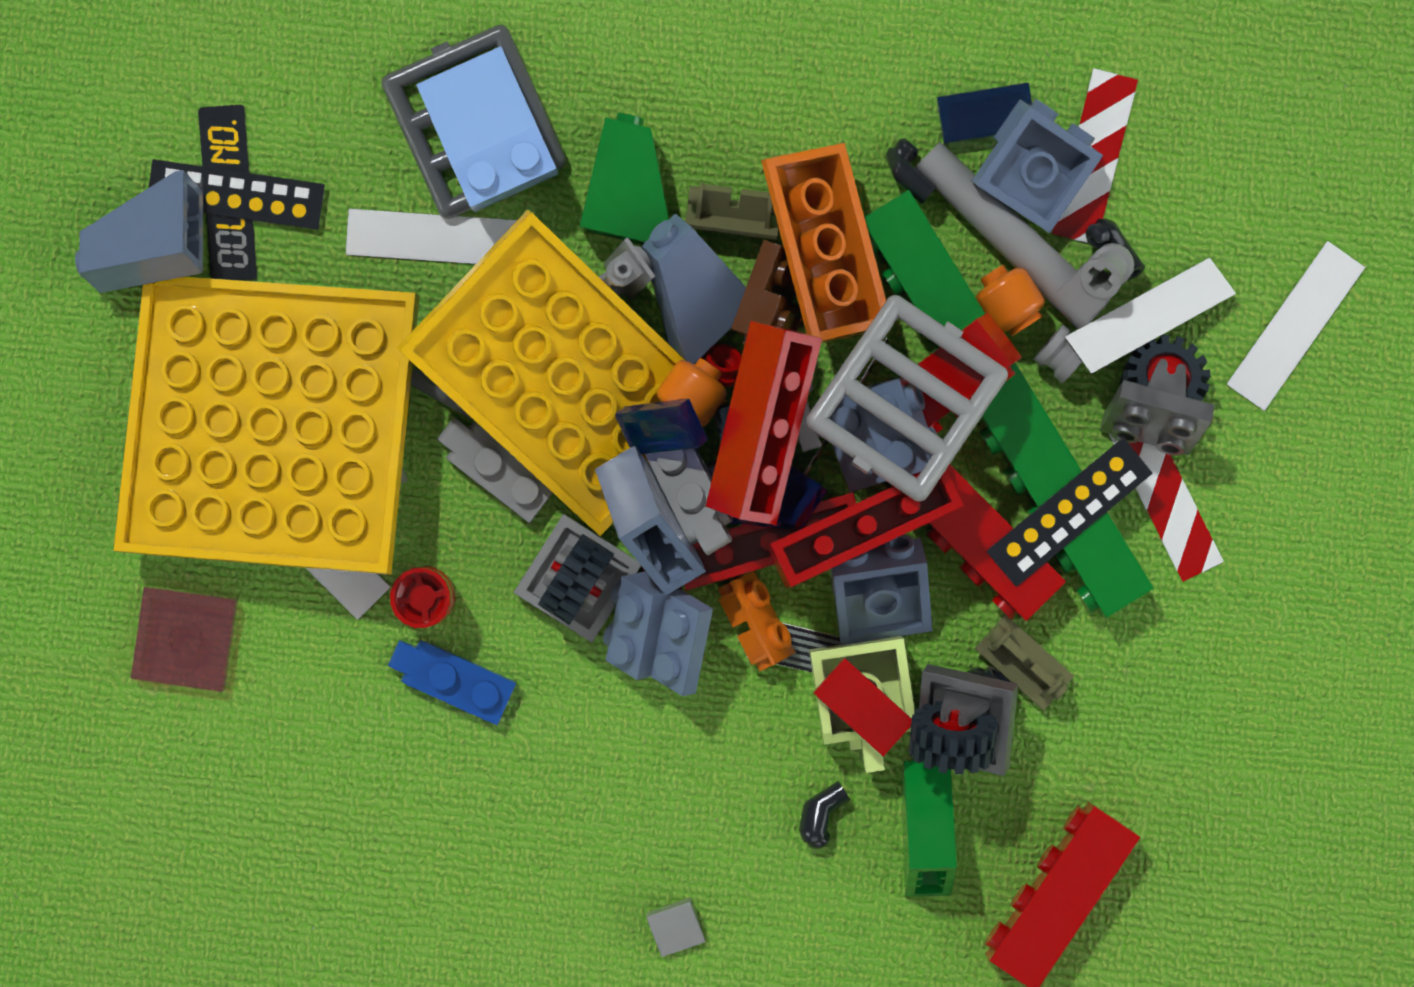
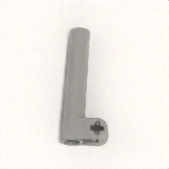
M941 142L915 167L937 186L935 189L1014 268L1021 267L1026 269L1042 295L1077 329L1086 326L1096 317L1134 271L1135 263L1129 250L1115 243L1105 244L1076 270L1008 205L973 183L972 179L975 177V174ZM1104 268L1110 270L1111 273L1108 274L1107 272H1105Z

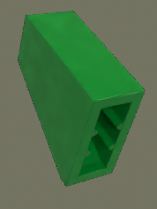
M617 113L616 120L605 117L580 222V229L582 231L620 240L629 238L632 243L643 245L650 238L651 232L658 224L669 220L651 128L643 126V118L626 113Z
M913 758L911 761L903 762L902 770L905 897L951 896L957 870L951 769H948L947 773L938 772L939 767L937 766L930 770L924 767V762L917 763Z

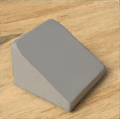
M691 898L646 913L648 924L661 957L705 942Z

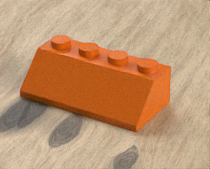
M845 143L762 160L761 163L806 333L822 338L821 343L864 334L885 304L886 297Z

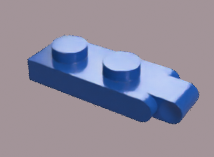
M422 639L419 640L417 646L399 640L388 663L389 667L404 673L401 680L402 683L495 725L499 724L517 684L512 679Z

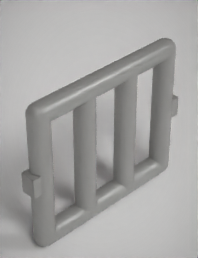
M893 295L887 299L806 418V424L809 429L852 457L854 460L851 464L866 475L871 470L913 500L924 501L1006 382L1008 372L1005 367L962 339L961 336L964 332L953 324L947 322L943 326L902 297ZM898 318L985 377L970 400L882 341ZM871 357L959 416L944 439L856 380ZM844 396L932 455L917 478L829 419Z

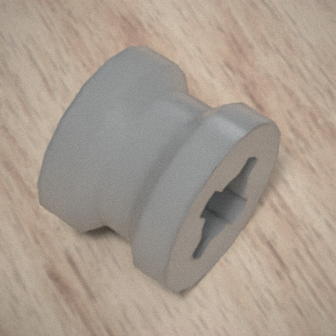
M1064 325L1051 336L1033 359L1040 366H1049L1054 371V377L1060 383L1065 382L1082 363L1078 354L1065 338L1071 333Z

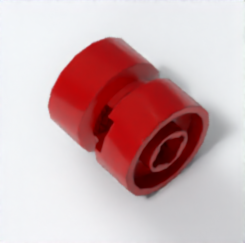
M420 566L403 572L394 581L390 591V605L394 615L403 624L413 628H428L443 621L452 612L456 602V590L451 578L444 571L432 566Z

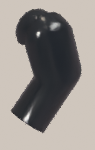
M899 139L893 148H888L886 153L887 163L894 180L906 191L910 190L913 197L922 204L937 186L911 164L912 160L918 155V149L907 139Z
M1107 218L1098 219L1096 224L1088 226L1086 229V239L1090 246L1099 249L1105 244L1115 243L1129 250L1135 264L1134 271L1128 280L1136 278L1144 271V264L1114 221Z
M839 781L808 799L803 805L799 832L802 840L807 842L811 848L820 849L829 843L831 834L828 832L830 813L850 801L849 796Z

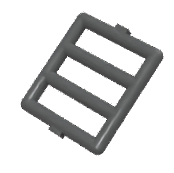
M496 25L452 46L447 41L431 48L432 55L385 75L381 82L436 208L444 219H451L471 210L464 192L454 197L451 196L441 172L452 168L447 154L444 150L433 155L422 131L434 125L427 108L414 113L403 88L495 46L496 48L502 47L557 171L566 165L567 160L509 29L504 25ZM514 194V195H512V196H510V197H507V198L501 200L500 202H502V201H504V200H506V199H509V198H511V197H513V196H515V195H517V194Z

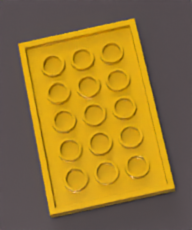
M528 209L397 347L404 356L599 536L609 528L613 520L595 469L634 445L647 460L645 455L647 452L685 430L693 439L703 428L692 425L690 430H688L659 410L662 402L657 396L658 388L674 365L684 359ZM726 399L723 401L719 409H721L727 403Z

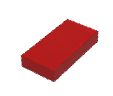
M845 657L813 691V694L883 757L911 727L912 718Z

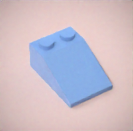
M501 46L416 84L464 195L474 212L559 174Z

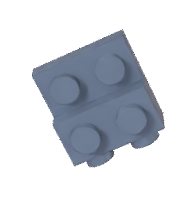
M1020 99L994 136L998 143L972 179V182L1050 233L1103 155L1091 147L1095 138L1074 123L1070 125L1068 130L1064 129L1054 122L1059 114L1038 99H1035L1031 106Z
M897 376L867 387L937 435L933 427L928 428L922 412L925 409L922 391L904 378ZM846 396L843 397L829 418L911 475L921 472L932 457L926 450ZM833 445L850 493L886 481L871 470L866 475L851 464L854 459Z
M907 535L899 536L830 569L841 645L932 631L928 569L921 538L912 539Z
M646 571L622 576L611 593V600L616 604L614 619L603 635V642L608 646L606 661L636 680L652 677L681 696L696 693L713 608L679 588L665 595Z

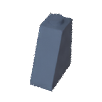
M184 170L175 171L81 230L79 250L75 254V264L79 275L85 278L99 293L203 273V191Z
M674 214L669 220L661 222L653 229L650 238L642 245V249L646 252L652 263L651 271L655 277L651 282L669 345L684 360L694 364L731 329L746 287L697 232L677 214Z
M635 445L595 469L619 539L665 595L670 594L706 572L694 545L686 538L650 464Z

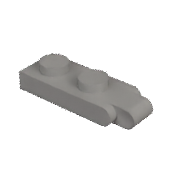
M454 417L437 438L438 441L451 450L446 457L451 463L529 523H531L553 494L475 421L468 428Z
M684 430L645 454L688 541L692 545L699 542L707 555L732 542V537L726 527L728 523L733 521L732 517L705 507L712 477L692 437Z

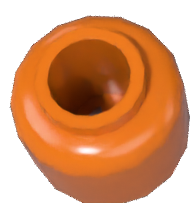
M1001 265L980 279L984 288L977 293L975 298L985 314L989 312L1004 333L1008 331L1012 337L1043 317L1039 310L1045 304L1044 296L1026 269L1020 267L1008 272L1005 266Z
M699 358L695 365L687 360L678 361L658 388L657 396L662 402L659 410L688 430H690L692 425L698 427L706 426L727 396L725 387L718 381L723 373L702 358Z

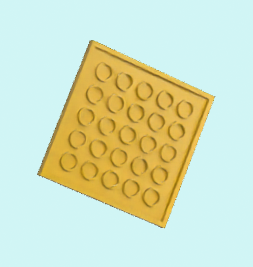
M180 277L144 284L113 551L391 575L413 363L397 347L417 327L420 296L412 292Z

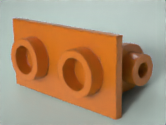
M754 571L718 588L721 595L718 601L732 627L734 628L746 621L750 630L737 637L750 664H756L759 672L796 653L791 644V636L787 627L779 621L770 603L768 589L758 579Z

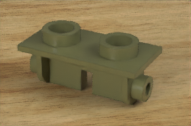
M700 182L699 187L690 185L685 222L693 229L777 240L778 223L769 192L741 189L740 201L731 200L732 187L710 185L704 182Z
M1005 614L974 648L1009 681L1018 684V689L1043 711L1054 699L1058 700L1069 687L1067 684L1074 677Z

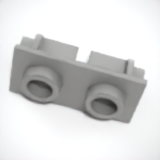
M626 238L603 263L606 272L599 276L618 296L625 294L629 301L633 300L655 277L651 271L652 263L648 255L641 247H634L629 238Z

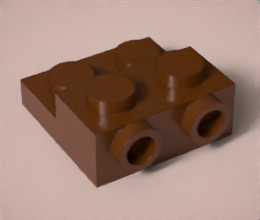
M763 240L731 327L732 330L745 336L743 345H745L750 321L805 333L800 307L791 302L792 296L797 295L784 247Z

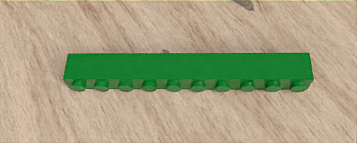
M910 190L864 217L874 256L878 254L887 268L881 275L893 295L899 296L903 294L906 301L943 326L950 322L961 331L985 314ZM916 331V333L921 337L922 334ZM932 342L936 349L930 352V354L940 348V346ZM1014 363L1010 367L1016 374L1003 384L981 417L980 421L985 428L979 431V435L992 455L998 452L1001 453L1009 466L1008 469L1003 471L1004 476L1017 495L1025 492L1033 508L1027 511L1030 515L1080 474L1082 470L1017 364ZM1108 512L1054 555L1065 574L1073 571L1082 585L1076 592L1090 614L1097 610L1100 616L1107 618L1154 589Z

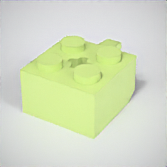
M897 636L809 649L815 689L845 657L912 718L915 709L903 637ZM816 696L824 745L849 741L850 750L862 749L866 773L885 770L883 756Z

